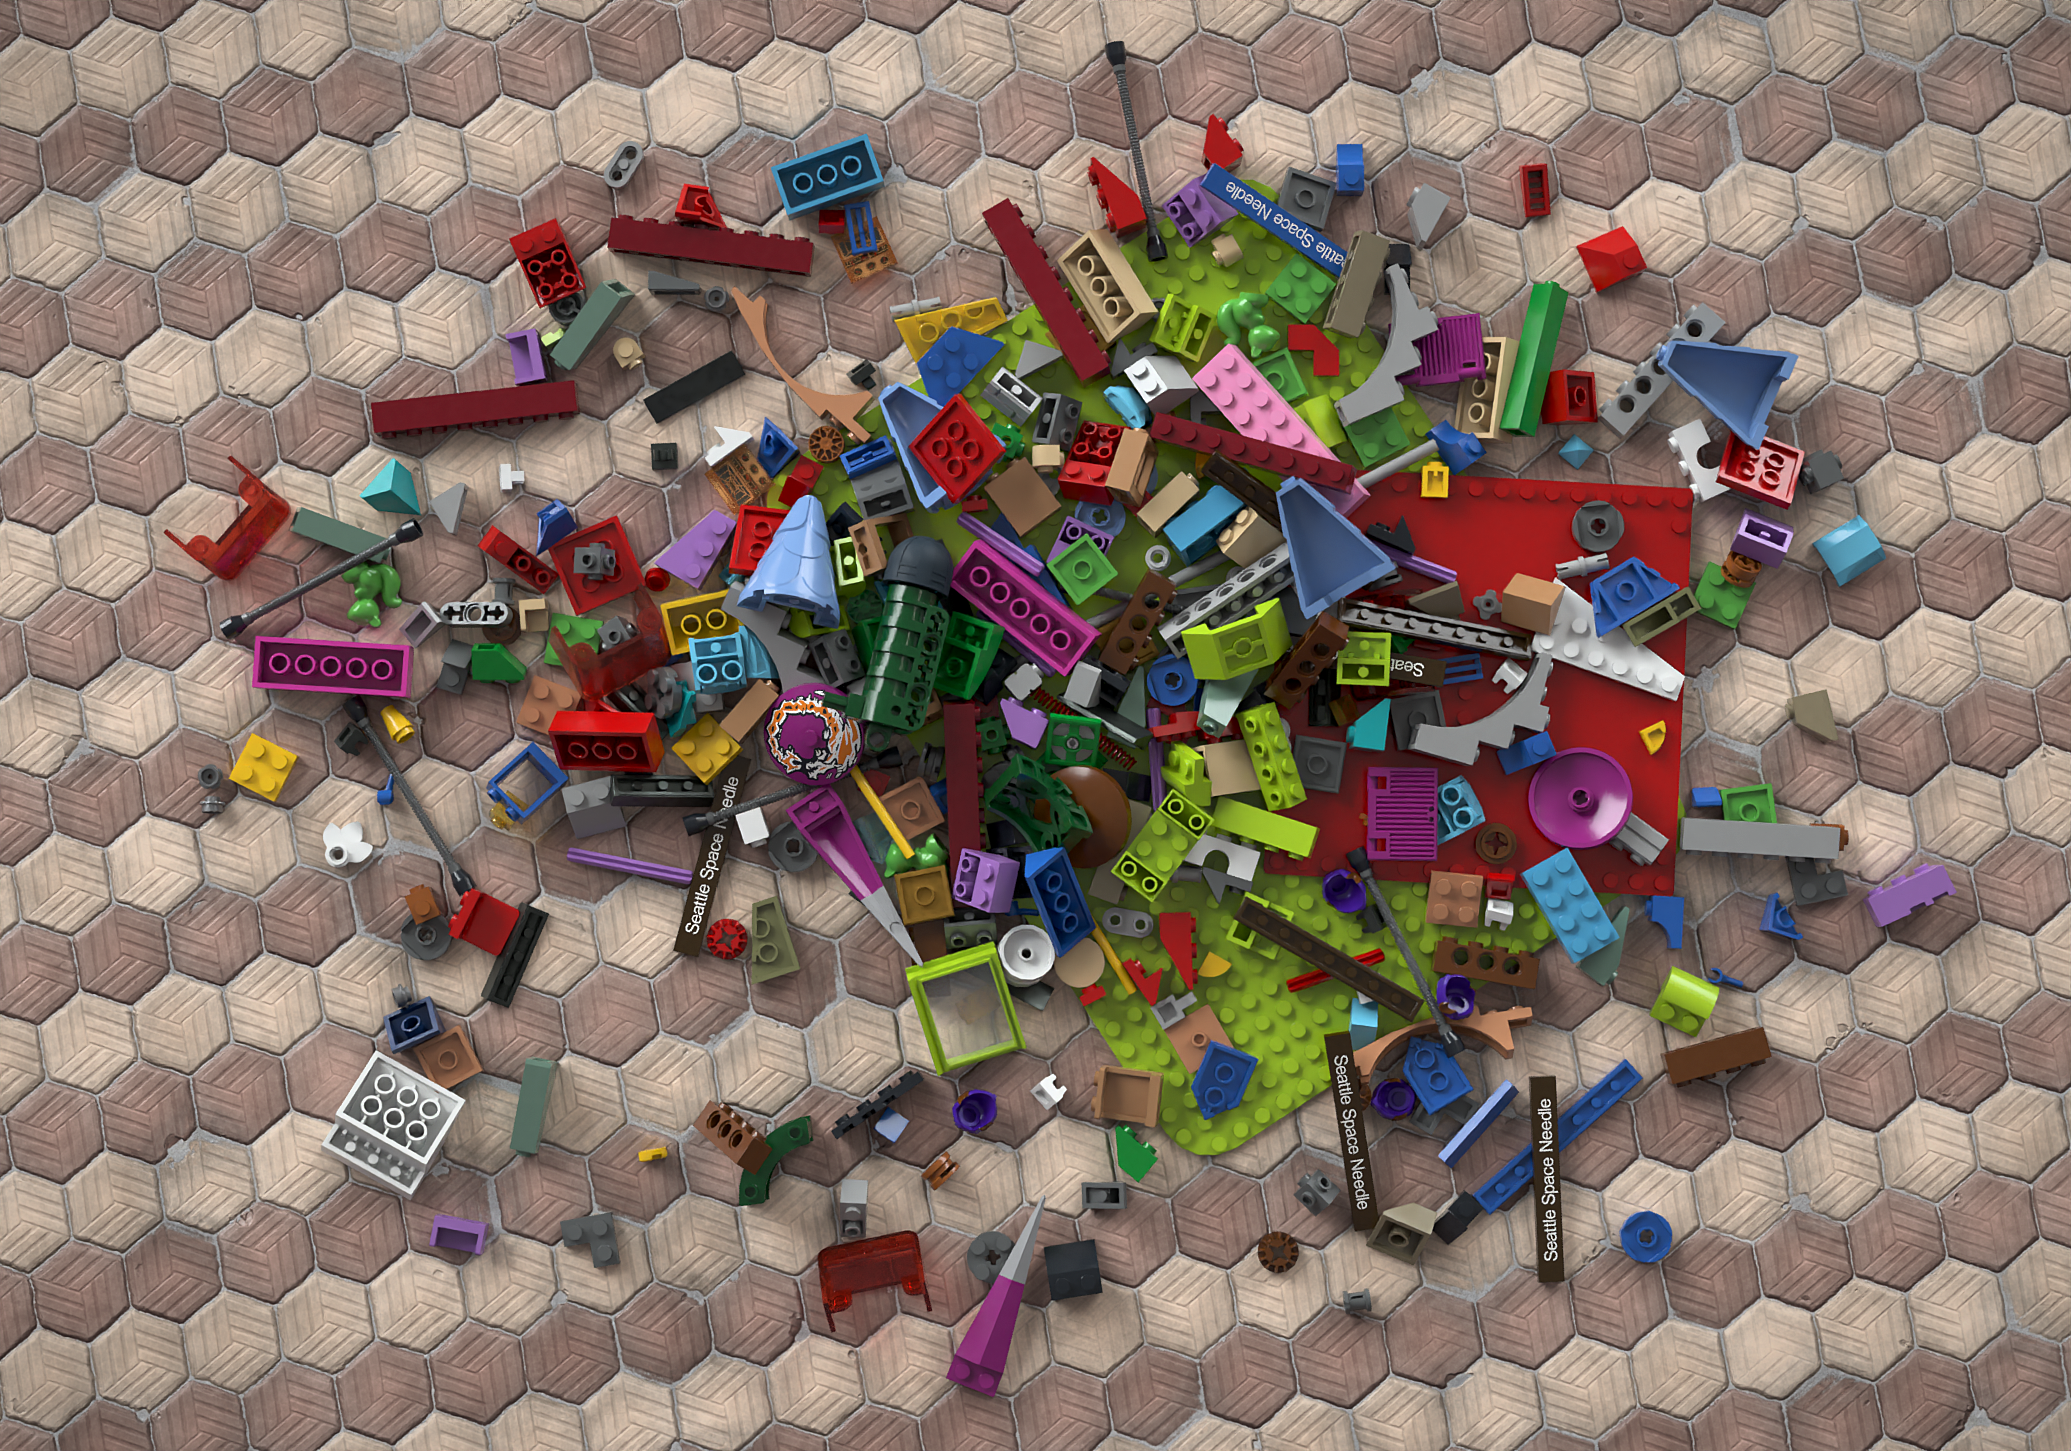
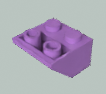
M1206 174L1190 181L1162 205L1189 248L1222 228L1238 215L1234 208L1199 186Z
M1745 508L1730 550L1778 569L1790 545L1794 533L1793 526Z
M1067 516L1046 564L1086 533L1106 557L1114 536Z
M1010 696L1008 700L1002 698L1000 705L1013 740L1037 750L1049 724V720L1045 719L1046 713L1036 708H1032L1030 712L1022 708L1024 704L1021 701Z
M962 848L951 898L988 913L1009 912L1020 862L1001 855Z

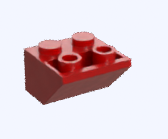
M1214 113L1209 116L1201 162L1207 171L1215 163L1230 173L1241 165L1243 158L1241 152L1244 149L1236 138L1231 139L1227 133L1229 130L1227 124L1221 117L1217 119Z

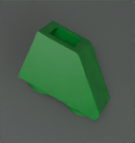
M501 643L474 644L471 650L473 680H480L481 683H493L495 680H505L506 683H519L525 679L527 667Z
M1117 1125L1115 1135L1118 1166L1139 1183L1158 1160V1157L1154 1155L1157 1150L1146 1141L1143 1144L1135 1139L1137 1133L1129 1126L1125 1125L1122 1128L1120 1125Z

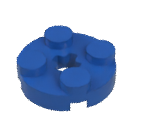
M1175 654L1165 655L1157 659L1147 676L1149 692L1156 700L1165 705L1179 706L1191 700L1198 690L1199 679H1195L1190 661L1185 657L1177 659ZM1171 673L1174 676L1180 677L1177 687L1174 688L1171 684H1166V680L1169 679V674Z
M1649 1210L1638 1211L1631 1214L1624 1221L1619 1231L1620 1243L1623 1250L1632 1259L1640 1262H1656L1662 1259L1670 1250L1672 1229L1667 1220L1661 1215ZM1643 1230L1652 1232L1650 1236L1652 1241L1650 1243L1640 1241L1639 1238H1641Z

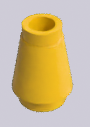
M393 705L387 706L380 712L393 741L396 740L398 744H402L413 737L415 734L413 730L414 725Z

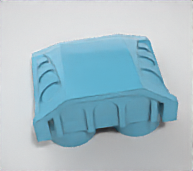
M1117 385L1116 387L1110 386L1103 392L1107 404L1115 413H1120L1122 420L1128 427H1131V430L1135 427L1146 429L1152 424L1151 410L1134 388Z
M1860 515L1812 543L1831 570L1839 587L1886 559L1881 544Z
M739 626L747 678H780L777 667L765 645L747 626Z
M740 632L706 639L688 638L696 694L709 695L733 692L747 687Z
M1462 775L1438 787L1437 845L1485 821L1482 807L1470 784Z

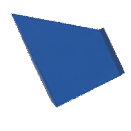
M765 417L756 459L767 475L773 479L800 451L776 425Z
M558 499L536 513L539 517L536 556L578 528L567 508Z
M1772 893L1768 895L1759 930L1793 940L1802 939V934L1797 933L1793 927L1795 922L1789 916L1786 906L1782 908L1779 903V894Z

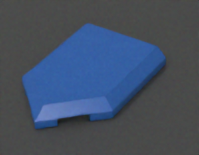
M1411 1036L1403 1074L1429 1116L1474 1090L1454 1056L1447 1057L1442 1044Z
M1210 1041L1191 1086L1204 1120L1239 1106L1258 1058L1217 1041Z

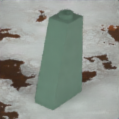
M617 279L602 281L551 352L550 356L555 359L554 363L563 370L577 369L632 300L635 293Z
M297 507L289 531L353 555H357L364 550L366 551L369 547L386 539L303 507ZM389 547V549L380 554L372 556L369 560L381 563L382 559H387L391 548Z
M1259 668L1227 680L1205 679L1196 726L1203 729L1207 734L1220 738Z
M538 1057L526 1058L510 1149L516 1150V1155L531 1157V1153L536 1154L539 1151L558 1065L556 1061Z

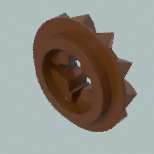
M509 607L513 612L512 621L508 625L512 631L503 630L499 633V628H482L483 634L489 642L501 643L503 646L514 643L521 636L520 614L515 609ZM502 611L500 614H491L489 612V616H494L497 619L504 615Z
M1492 823L1486 825L1478 832L1475 844L1477 853L1484 861L1491 864H1501L1512 858L1516 851L1517 840L1514 832L1508 826L1501 823ZM1497 833L1498 840L1503 842V844H1507V846L1498 847L1496 855H1494L1493 846L1485 844V842L1494 840Z
M1277 1231L1267 1234L1258 1246L1257 1253L1260 1263L1265 1269L1274 1273L1287 1272L1296 1264L1299 1256L1296 1241L1284 1232ZM1285 1243L1283 1253L1287 1259L1278 1257L1272 1262L1274 1253L1269 1246L1279 1248Z

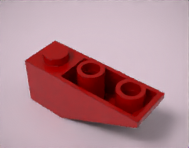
M493 525L477 545L543 594L546 593L559 575Z
M1191 912L1159 913L1160 940L1187 988L1193 990V984H1198V971L1192 968V958H1197V944L1192 943L1191 933H1196V917H1191Z

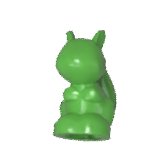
M1240 292L1239 298L1228 300L1220 306L1217 312V325L1221 332L1228 336L1224 341L1225 346L1228 344L1237 346L1241 340L1240 327H1244L1249 330L1248 343L1252 348L1251 356L1253 358H1259L1263 352H1268L1274 347L1280 335L1275 329L1263 325L1265 317L1262 315L1261 309L1268 304V295Z
M365 561L341 575L344 582L353 584L355 589L354 595L358 599L349 609L347 618L360 626L371 625L374 628H380L382 624L378 618L380 611L374 601V598L380 592L383 602L389 608L395 609L402 604V599L396 598L401 586L400 577L397 571L390 565L374 564L369 566Z
M932 833L927 838L925 847L914 848L915 855L908 860L896 843L890 845L885 856V863L887 865L884 872L885 878L889 879L895 874L906 873L911 868L921 870L945 865L947 878L949 879L950 873L946 860L950 858V854L935 833Z

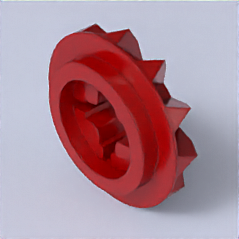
M734 919L718 920L710 927L706 936L708 948L714 956L726 960L741 955L748 942L744 926ZM723 928L728 935H738L731 940V950L726 943L717 944L723 938Z

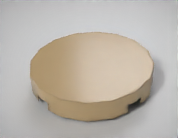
M1083 938L1061 958L1057 957L1055 953V972L1060 980L1069 986L1077 988L1089 986L1096 982L1103 973L1105 965L1104 954L1099 945L1090 938Z

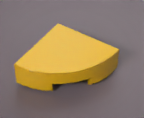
M1663 720L1639 731L1650 755L1658 751L1664 741L1666 727Z
M1209 951L1198 971V975L1204 977L1219 976L1226 972L1232 964Z
M666 1147L638 1152L639 1161L641 1162L662 1159L668 1156Z

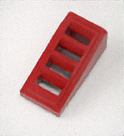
M1547 164L1520 165L1519 173L1525 217L1551 215ZM1539 172L1540 176L1528 178V173ZM1541 182V187L1529 188V183ZM1542 192V197L1530 198L1531 193ZM1543 203L1544 207L1531 209L1530 204Z

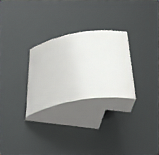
M375 1051L337 1111L335 1124L323 1141L321 1151L411 1201L449 1135L466 1100L384 1054Z

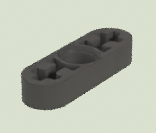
M449 602L441 608L440 618L446 625L452 628H503L511 623L513 612L501 602ZM475 609H481L482 615L480 619L472 621L471 613ZM454 611H456L459 614H463V617L453 616L452 619H450L448 616L449 614H453ZM501 611L504 612V615L500 616L499 619H497L494 616H489V612L491 614H500Z

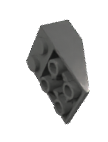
M890 438V439H888V440H889V442H890V444H891V446H892V448H893V450H894V447H893V444H892V441H891V438ZM883 446V447H881V448H879V449H876V450L872 451V453L875 452V451H877V450H880V449H882V448H884V447H886V446ZM898 459L850 479L864 520L907 514L915 511Z

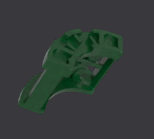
M1016 753L1011 759L1012 764L990 788H986L983 792L986 809L1003 817L1015 826L1026 838L1034 853L1055 848L1054 846L1058 840L1059 845L1056 848L1064 847L1068 854L1082 838L1088 839L1093 833L1082 805L1077 807L1070 797L1073 794L1072 791L1058 777L1054 780L1043 771L1045 769L1044 766L1023 755ZM1014 777L1017 780L1016 784L1010 783ZM1004 789L1014 791L1008 792L1005 795L1001 794ZM1028 797L1032 799L1046 798L1050 802L1052 823L1033 818Z
M810 1115L793 1119L766 1136L765 1143L772 1150L756 1175L743 1169L739 1185L740 1206L761 1204L765 1200L770 1199V1181L780 1159L789 1151L814 1141Z

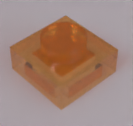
M1350 694L1328 703L1339 727L1361 717L1357 710V705Z

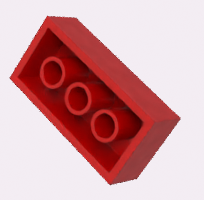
M557 711L548 729L560 770L657 772L665 753L654 713Z

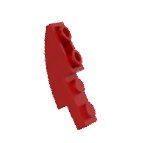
M1199 711L1173 713L1169 715L1170 724L1147 729L1153 733L1151 739L1156 738L1157 743L1171 741V736L1178 734L1181 735V739L1195 737L1196 731L1198 741L1207 740V745L1223 742L1222 737L1231 736L1232 741L1244 739L1238 719L1235 717H1231L1220 738L1207 734L1203 729L1196 726Z

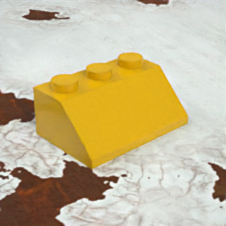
M729 588L674 600L660 605L672 655L690 652L688 638L706 639L728 636L739 632V626H745L739 619L721 610Z

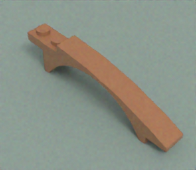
M734 286L731 291L740 312L762 351L790 389L822 421L830 414L831 416L828 419L839 429L843 425L849 431L847 436L857 445L861 442L863 444L871 442L873 440L872 436L856 421L875 401L873 395L868 391L850 395L824 394L796 382L780 367L771 351L766 328L768 311L766 300L759 296L752 302Z
M1476 1006L1468 1018L1452 1020L1444 1014L1443 1017H1445L1444 1020L1450 1024L1456 1034L1483 1042L1506 1060L1512 1059L1514 1054L1510 1029L1531 1026L1533 1014L1531 1007L1514 1006L1508 1011L1498 1012L1497 1010H1491L1480 1015L1478 1006ZM1434 1017L1391 1032L1355 1051L1353 1055L1357 1076L1359 1075L1361 1085L1369 1084L1373 1072L1382 1059L1398 1045L1409 1040L1411 1036L1417 1037L1425 1034L1439 1033V1026H1437Z

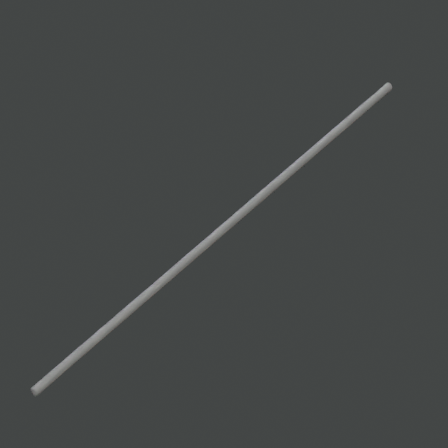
M1434 439L1357 478V480L1366 489L1439 451V448ZM1220 550L1168 578L1176 582L1175 588L1231 558ZM1149 594L1146 597H1148V599L1151 598L1152 600L1156 599L1158 596L1155 594ZM1120 602L1086 620V622L1097 629L1120 617L1128 602ZM1022 654L1015 657L1018 664L1008 675L1016 672L1025 663L1031 664V662ZM946 693L939 697L942 705L946 700L964 699L951 693ZM873 733L870 737V742L873 746L884 741L883 736L879 733Z

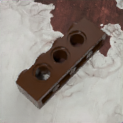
M1148 568L1098 655L1099 661L1124 675L1128 669L1133 671L1139 661V657L1136 656L1141 647L1144 649L1147 647L1152 638V635L1149 634L1154 625L1158 627L1165 615L1162 612L1166 603L1171 604L1178 591L1175 590L1176 582ZM1155 594L1160 600L1157 605L1149 606L1144 601L1146 596ZM1137 616H1141L1146 619L1147 623L1143 628H1136L1132 625V620ZM1126 638L1134 643L1133 648L1127 651L1119 646L1120 641Z
M1322 611L1267 679L1264 694L1289 710L1296 702L1300 703L1305 697L1306 689L1309 685L1314 686L1319 680L1320 672L1323 668L1328 669L1331 666L1338 650L1343 651L1349 642L1347 637L1349 626L1327 612Z
M1443 936L1442 941L1436 940L1430 971L1452 975L1458 974L1468 978L1535 989L1540 959L1534 958L1533 952L1519 950L1518 955L1508 953L1509 948L1495 945L1493 950L1483 949L1484 943L1468 941V946L1457 944V938ZM1458 950L1464 951L1467 955V960L1462 965H1458L1454 961V954ZM1483 955H1488L1492 959V965L1487 970L1482 969L1479 965V960ZM1510 959L1517 963V970L1514 974H1508L1504 968L1505 963Z
M709 1100L693 1126L735 1164L756 1175L772 1150L765 1143L767 1138L756 1131V1128L744 1121L745 1119L734 1112V1109L722 1101L718 1105Z

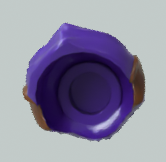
M1337 869L1323 878L1322 895L1327 905L1333 907L1337 912L1347 914L1357 910H1365L1366 887L1357 873H1351L1345 869Z
M1447 974L1445 977L1440 978V981L1437 983L1436 999L1438 1008L1445 1016L1452 1020L1468 1018L1474 1010L1476 990L1470 986L1471 982L1462 975Z
M1384 1079L1374 1089L1370 1105L1382 1118L1400 1121L1412 1114L1417 1097L1414 1090L1403 1079Z
M977 1089L969 1092L965 1091L958 1097L957 1102L952 1107L954 1125L962 1131L973 1134L987 1130L993 1125L997 1117V1096Z

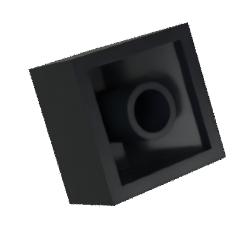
M1095 1239L1044 1247L1052 1301L1103 1293Z

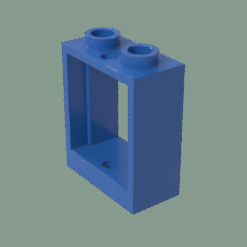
M532 742L488 782L486 789L488 790V796L495 803L500 802L506 808L505 813L514 822L518 821L522 825L567 784L569 778ZM526 760H529L553 786L523 812L498 786Z

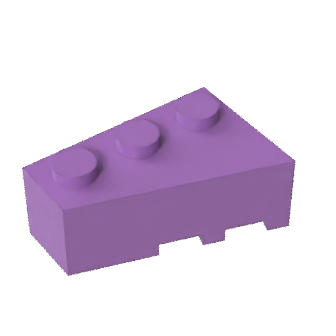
M716 510L712 511L657 559L654 564L701 591L735 534L737 522Z
M1925 863L1913 869L1915 874L1907 878L1903 874L1892 879L1891 886L1884 889L1882 886H1878L1868 891L1869 896L1864 898L1863 901L1876 927H1883L1925 905L1929 906L1935 903V900L1945 895L1951 896L1957 893L1944 866H1929L1928 863Z

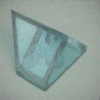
M876 812L852 823L870 859L883 864L893 838Z

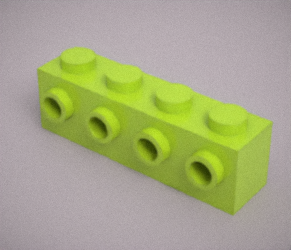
M1275 702L1253 706L1236 714L1268 811L1290 808L1306 800L1307 797Z
M1219 796L1212 817L1214 821L1211 826L1216 827V833L1230 837L1232 832L1241 835L1240 841L1252 845L1257 840L1265 843L1264 849L1278 853L1281 848L1289 851V857L1303 861L1304 856L1311 858L1320 831L1319 828Z

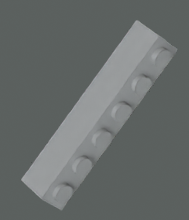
M1681 818L1680 848L1686 850L1688 855H1701L1702 851H1712V856L1727 857V853L1732 852L1738 853V858L1753 859V854H1763V859L1779 860V856H1789V861L1805 862V857L1815 858L1816 863H1831V859H1838L1840 828Z

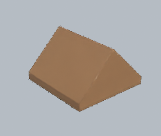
M1516 573L1503 591L1501 622L1550 636L1566 587Z

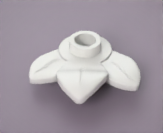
M360 822L349 823L341 830L335 824L329 823L324 830L323 841L327 846L325 857L331 866L340 868L346 866L349 862H362L372 852V845L361 842L363 839V829ZM337 850L343 852V857L340 860L335 858Z

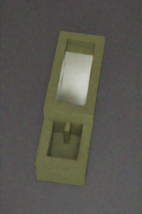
M1688 586L1627 621L1622 626L1632 644L1636 647L1700 610L1701 607Z

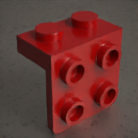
M472 888L470 892L466 891L460 901L462 908L459 914H454L450 920L448 928L451 930L448 935L456 939H462L492 955H500L520 915V911L478 889Z

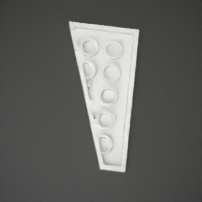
M1555 577L1553 583L1566 587L1550 636L1535 632L1531 651L1553 655L1552 659L1672 701H1677L1685 676L1643 644L1634 647L1627 633L1620 626L1598 638L1596 635L1593 606Z

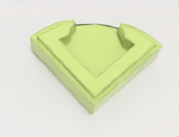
M559 328L556 333L552 334L550 332L541 337L548 350L558 344L566 329Z

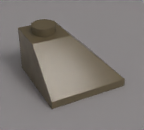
M1457 581L1414 596L1404 602L1405 608L1413 612L1460 620L1459 615L1465 612Z
M1827 689L1787 699L1788 704H1785V712L1787 718L1792 720L1793 725L1822 743L1839 740Z
M1415 1203L1385 1210L1369 1237L1366 1246L1414 1266L1431 1236L1437 1212Z

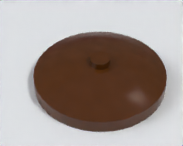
M1088 765L1072 766L1054 773L1050 777L1054 780L1058 777L1072 791L1073 794L1070 797L1077 807L1082 805L1093 831L1088 839L1082 838L1067 854L1072 867L1082 869L1094 868L1114 859L1125 847L1132 826L1130 804L1122 787L1108 773ZM1046 798L1036 799L1034 818L1052 823L1050 817L1051 804Z

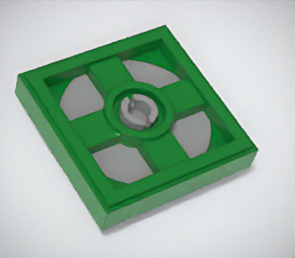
M1050 713L1044 763L1069 767L1079 765L1096 767L1102 719Z

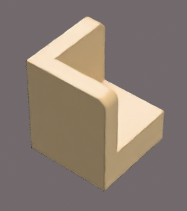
M545 598L519 600L521 631L524 633L549 631L548 600Z

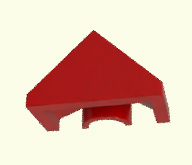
M684 183L675 211L677 221L691 225L702 224L712 228H727L709 192V187Z

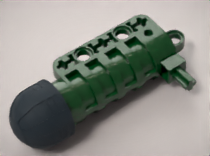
M914 536L904 540L896 546L888 559L882 582L889 586L862 695L850 692L845 697L825 691L822 698V707L841 711L842 718L857 721L868 726L865 735V745L872 752L884 750L890 742L892 733L901 736L909 735L919 730L925 720L949 625L948 613L937 606L939 599L948 598L954 569L948 550L939 541L930 537ZM924 642L930 646V652L924 648ZM911 692L917 695L918 702L912 699ZM873 733H879L883 736L884 743L881 747H874L871 744L870 737Z

